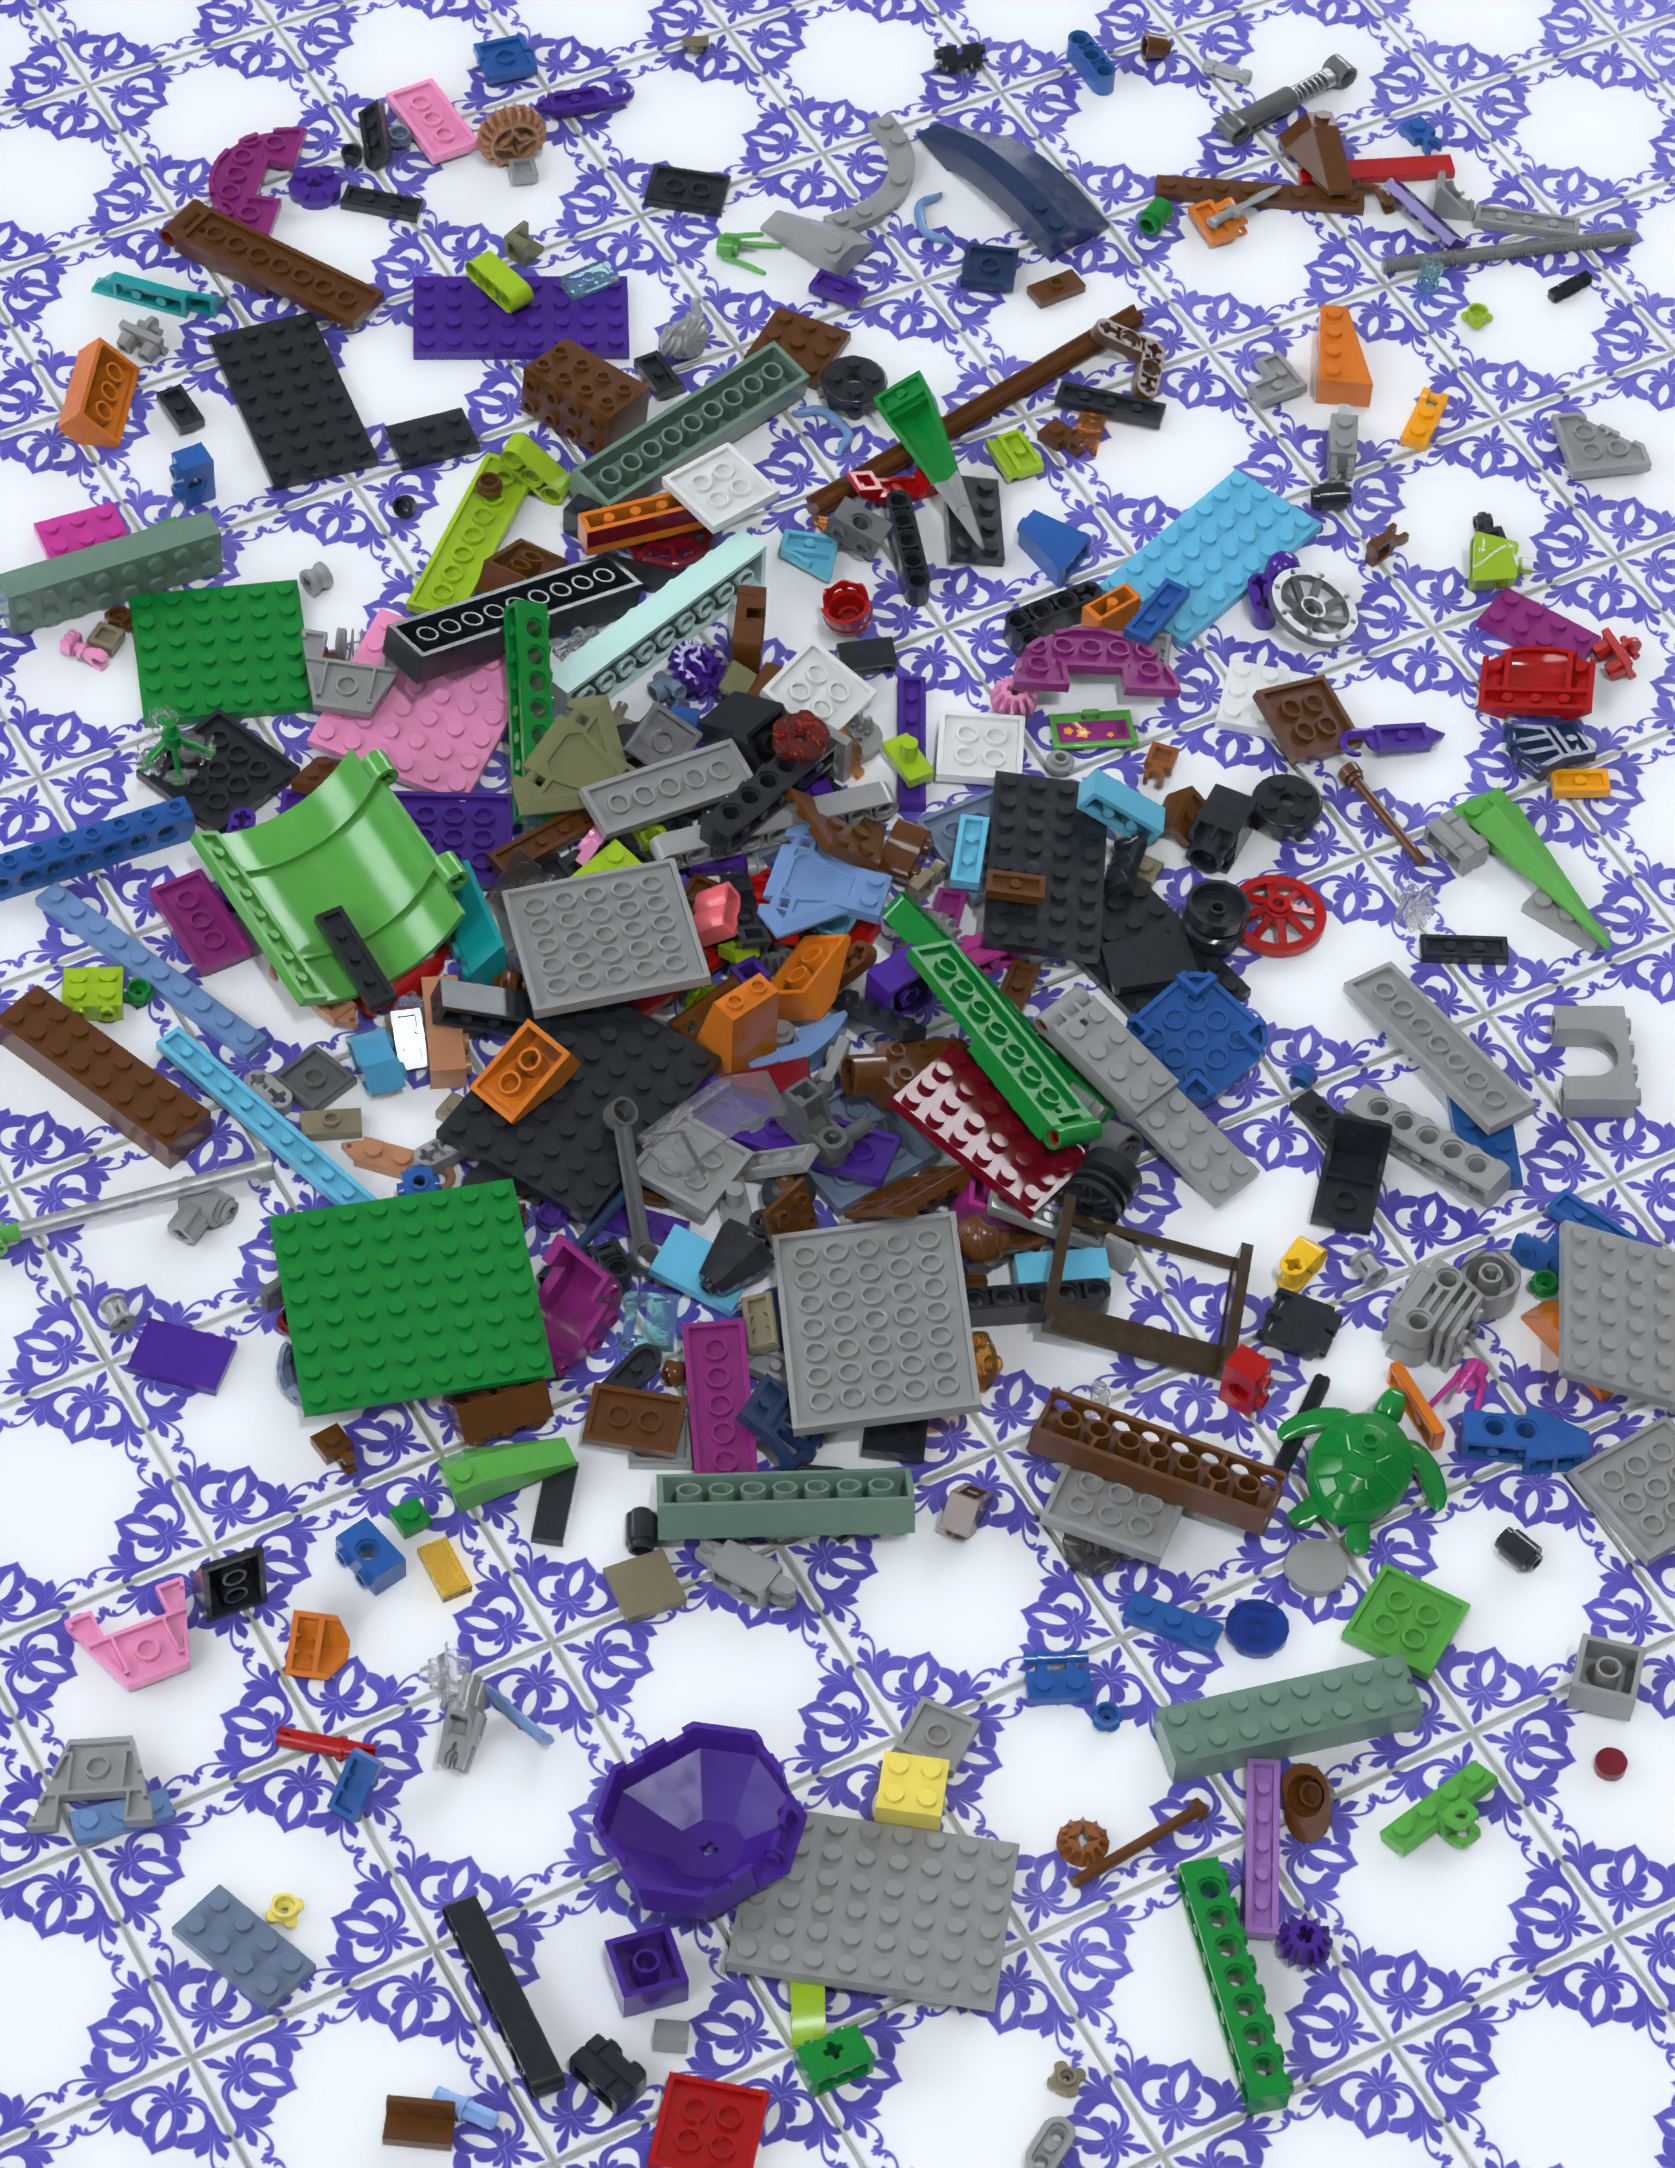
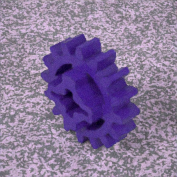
M683 640L681 644L678 643L667 659L671 662L668 669L675 671L672 678H679L684 686L687 685L689 687L690 693L697 690L699 696H703L705 692L712 696L714 692L719 691L718 685L722 680L721 675L726 666L720 664L723 661L722 657L714 655L715 649L709 651L706 643L699 646L696 640H692L690 644L687 640Z

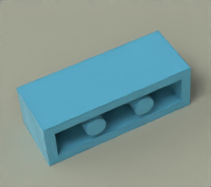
M1098 768L1079 783L1077 809L1128 838H1131L1132 834L1142 831L1147 838V847L1163 834L1166 810L1163 806Z
M1086 1247L1084 1249L1067 1250L1061 1281L1099 1278L1110 1284L1111 1274L1106 1247ZM1053 1251L1015 1253L1012 1271L1014 1284L1048 1282Z

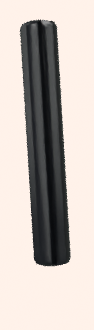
M1321 1373L1314 1376L1297 1414L1314 1408H1320L1330 1387L1331 1380L1328 1376H1324ZM1306 1436L1287 1442L1284 1441L1273 1467L1287 1472L1286 1475L1289 1474Z

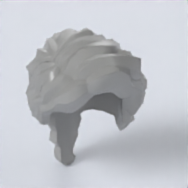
M690 298L691 312L687 311L684 318L675 321L671 327L666 325L662 330L658 344L661 348L660 353L662 357L667 356L670 358L673 356L676 359H693L705 349V344L709 338L708 323L705 322L698 298Z

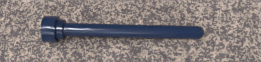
M623 1188L574 1242L582 1251L626 1203ZM544 1266L536 1275L540 1285L543 1284L553 1266Z

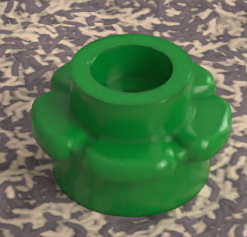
M135 978L128 982L124 998L128 1002L131 1001L135 1006H141L152 1000L154 992L151 991L152 987L147 980Z
M1549 1270L1537 1271L1532 1276V1280L1529 1281L1530 1291L1539 1298H1549L1550 1295H1556L1559 1291L1557 1276Z

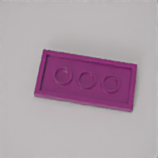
M1508 587L1477 619L1476 627L1514 647H1560L1577 651V657L1587 660L1593 653L1591 646L1601 640V636Z
M202 868L148 889L150 900L200 977L254 956L252 945Z

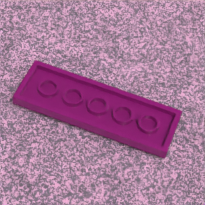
M744 1318L682 1324L695 1473L758 1472L755 1434L735 1419L751 1395Z

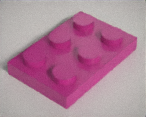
M113 502L33 523L34 532L47 559L129 535Z

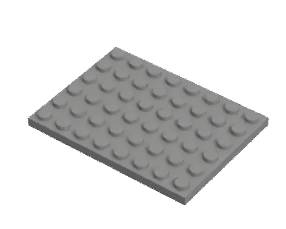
M956 1211L772 1235L794 1437L982 1412L961 1248L957 1233Z
M805 1811L808 1819L791 1873L738 1902L726 1971L995 2012L1020 1844Z

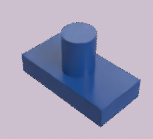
M358 1747L352 1749L327 1807L353 1823L360 1821L371 1793L378 1785V1778L385 1763Z

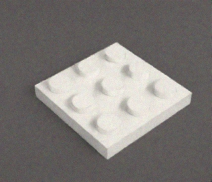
M729 442L662 477V486L712 534L779 499L780 490Z
M811 639L764 686L759 696L783 703L788 719L799 728L800 718L808 711L837 730H840L842 727L845 728L854 719L855 714L859 710L862 711L878 691L814 639Z
M1230 659L1215 728L1277 740L1252 696L1256 690L1310 678L1313 675Z
M940 709L935 781L994 786L996 770L1022 774L1026 716Z

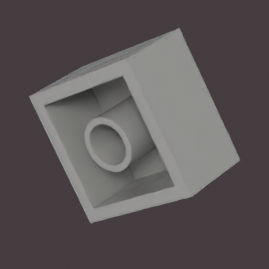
M1583 1633L1577 1651L1566 1706L1630 1722L1637 1698L1646 1648Z

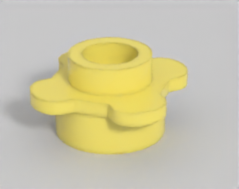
M278 1893L272 1898L271 1910L266 1912V1919L269 1923L278 1922L284 1924L287 1928H294L298 1924L297 1917L299 1912L304 1909V1902L300 1898H295L292 1894ZM288 1909V1912L283 1913L282 1910Z

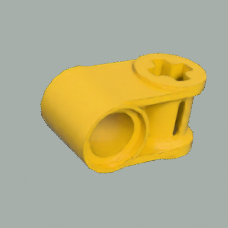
M1301 1235L1298 1236L1288 1252L1281 1258L1279 1264L1281 1273L1277 1278L1278 1288L1299 1293L1312 1276L1321 1269L1327 1258L1328 1250Z

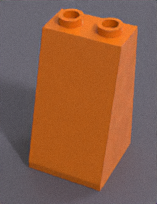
M761 973L753 976L713 1002L695 1040V1043L721 1057L720 1065L714 1071L717 1076L748 1069V1063L760 1056L764 1057L776 1051L779 990Z

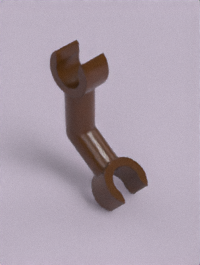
M1351 177L1354 189L1364 190V194H1372L1377 197L1384 214L1395 212L1392 206L1393 203H1396L1395 198L1392 195L1388 196L1382 186L1362 183L1358 178Z

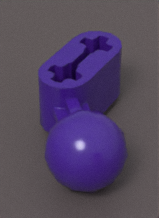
M1281 550L1272 554L1266 563L1267 573H1256L1248 579L1247 603L1251 623L1258 630H1270L1276 624V618L1268 602V591L1275 578L1286 569L1301 567L1298 557L1292 552ZM1261 596L1263 598V609L1261 606Z

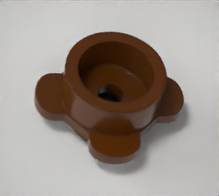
M116 605L105 612L104 617L108 621L107 624L126 631L133 629L130 618L131 611L127 607Z

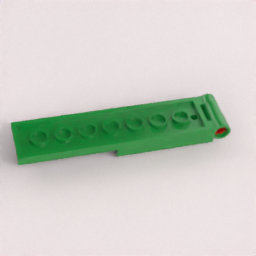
M947 940L910 947L905 956L929 985L932 992L944 1004L948 1012L963 1028L965 1034L973 1041L968 1051L1039 1141L1044 1140L1046 1146L1051 1150L1100 1139L1103 1131L1100 1121L1092 1116L955 942Z

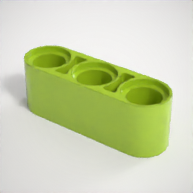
M488 250L465 263V269L469 278L507 313H513L534 300V294L529 284L494 252Z
M513 433L500 454L501 462L546 503L555 506L560 505L569 491L568 485L571 475L527 435Z

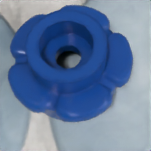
M1300 1063L1299 1066L1293 1065L1291 1067L1292 1073L1289 1078L1296 1086L1310 1089L1318 1081V1076L1313 1066L1307 1063Z
M1105 1701L1099 1703L1092 1710L1091 1719L1093 1720V1726L1098 1731L1114 1732L1119 1729V1723L1123 1721V1715L1116 1704Z

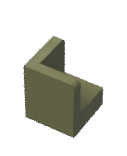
M525 220L504 236V256L523 267H526L544 252L543 245L529 238V223Z
M733 660L721 675L722 680L718 685V689L728 696L734 691L747 694L757 674Z

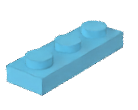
M961 814L949 887L978 891L990 817Z

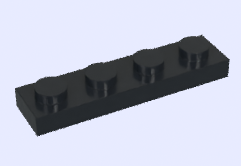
M1061 381L1054 405L1059 408L1160 430L1166 412V403L1067 381Z
M342 905L315 915L314 923L369 1012L371 1013L397 1002V994Z
M842 990V993L837 994L836 1000L831 1005V1008L839 1012L846 1010L848 1016L901 1042L926 1039L927 1028L916 1023L914 1018L901 1016L893 1008L882 1007L878 1005L877 1000L864 998L856 990Z

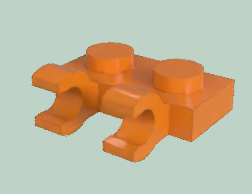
M1231 197L1225 198L1218 203H1214L1211 198L1188 206L1189 217L1211 248L1233 241L1235 236L1240 237L1248 233L1244 226L1248 224V220L1244 214H1241L1242 217L1239 219L1231 218L1219 224L1215 229H1211L1207 225V217H1212L1225 210V204L1236 205Z

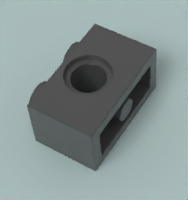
M845 496L831 517L824 534L872 561L884 543L893 524Z

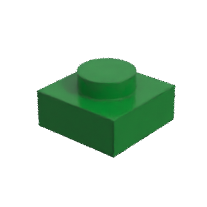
M417 1497L411 1498L388 1510L390 1520L404 1540L432 1527V1518Z

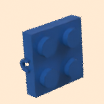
M522 34L473 44V53L477 59V64L479 63V69L481 68L488 85L538 75V66L533 58V48L528 47Z

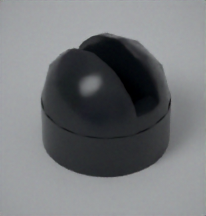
M355 143L344 145L341 149L342 161L350 167L360 164L362 160L361 147Z
M401 495L394 499L392 508L398 517L407 518L416 511L417 503L412 496Z

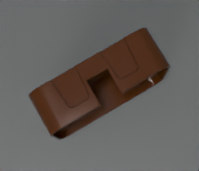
M738 585L731 662L733 660L737 661L758 676L761 667L767 587Z

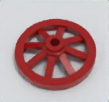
M1264 875L1252 878L1239 886L1246 893L1251 904L1260 906L1250 909L1248 921L1259 917L1263 918L1252 934L1247 930L1245 931L1241 944L1247 949L1268 957H1292L1313 948L1323 936L1327 918L1325 905L1316 891L1302 881L1283 875ZM1277 889L1285 890L1290 893L1285 896L1283 894H1279ZM1267 890L1269 898L1253 893ZM1302 898L1310 907L1292 903ZM1295 915L1314 918L1315 925L1312 930ZM1290 924L1303 938L1288 943L1286 925ZM1269 926L1276 927L1278 943L1261 940Z

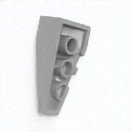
M776 210L760 226L761 231L819 269H824L842 277L874 247L871 241L854 230L781 210Z

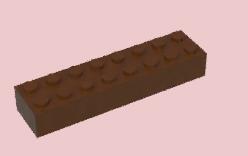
M38 984L0 1014V1044L168 1169L173 1168L212 1134L211 1111Z

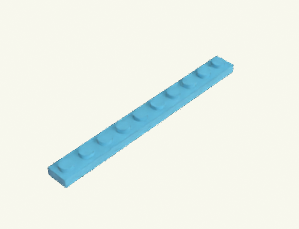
M177 1026L156 1041V1049L335 1206L378 1200L181 1027Z

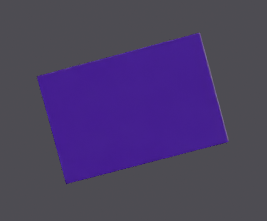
M148 1318L127 1364V1373L216 1396L238 1348L237 1341Z

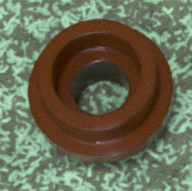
M484 472L476 480L475 489L483 497H495L502 492L503 482L496 473Z

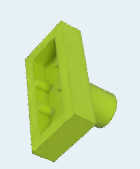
M905 733L882 742V751L908 788L934 779L935 771L919 750L918 740L915 737Z

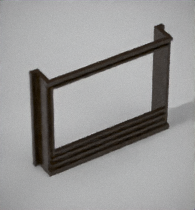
M1065 1193L1042 1315H1044L1041 1332L1220 1380L1223 1374L1224 1363L1238 1347L1254 1245L1242 1242L1235 1257L1074 1213L1077 1196ZM1071 1226L1102 1235L1112 1233L1131 1243L1229 1269L1218 1345L1058 1301Z

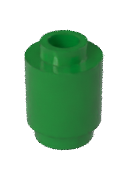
M1154 198L1139 215L1138 226L1141 231L1148 235L1159 233L1174 216L1172 204L1164 198Z

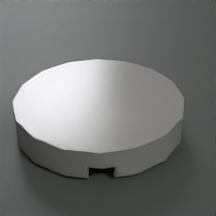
M1305 1539L1293 1545L1288 1551L1284 1562V1574L1297 1592L1308 1597L1322 1598L1342 1588L1348 1574V1561L1344 1552L1335 1544L1325 1539Z

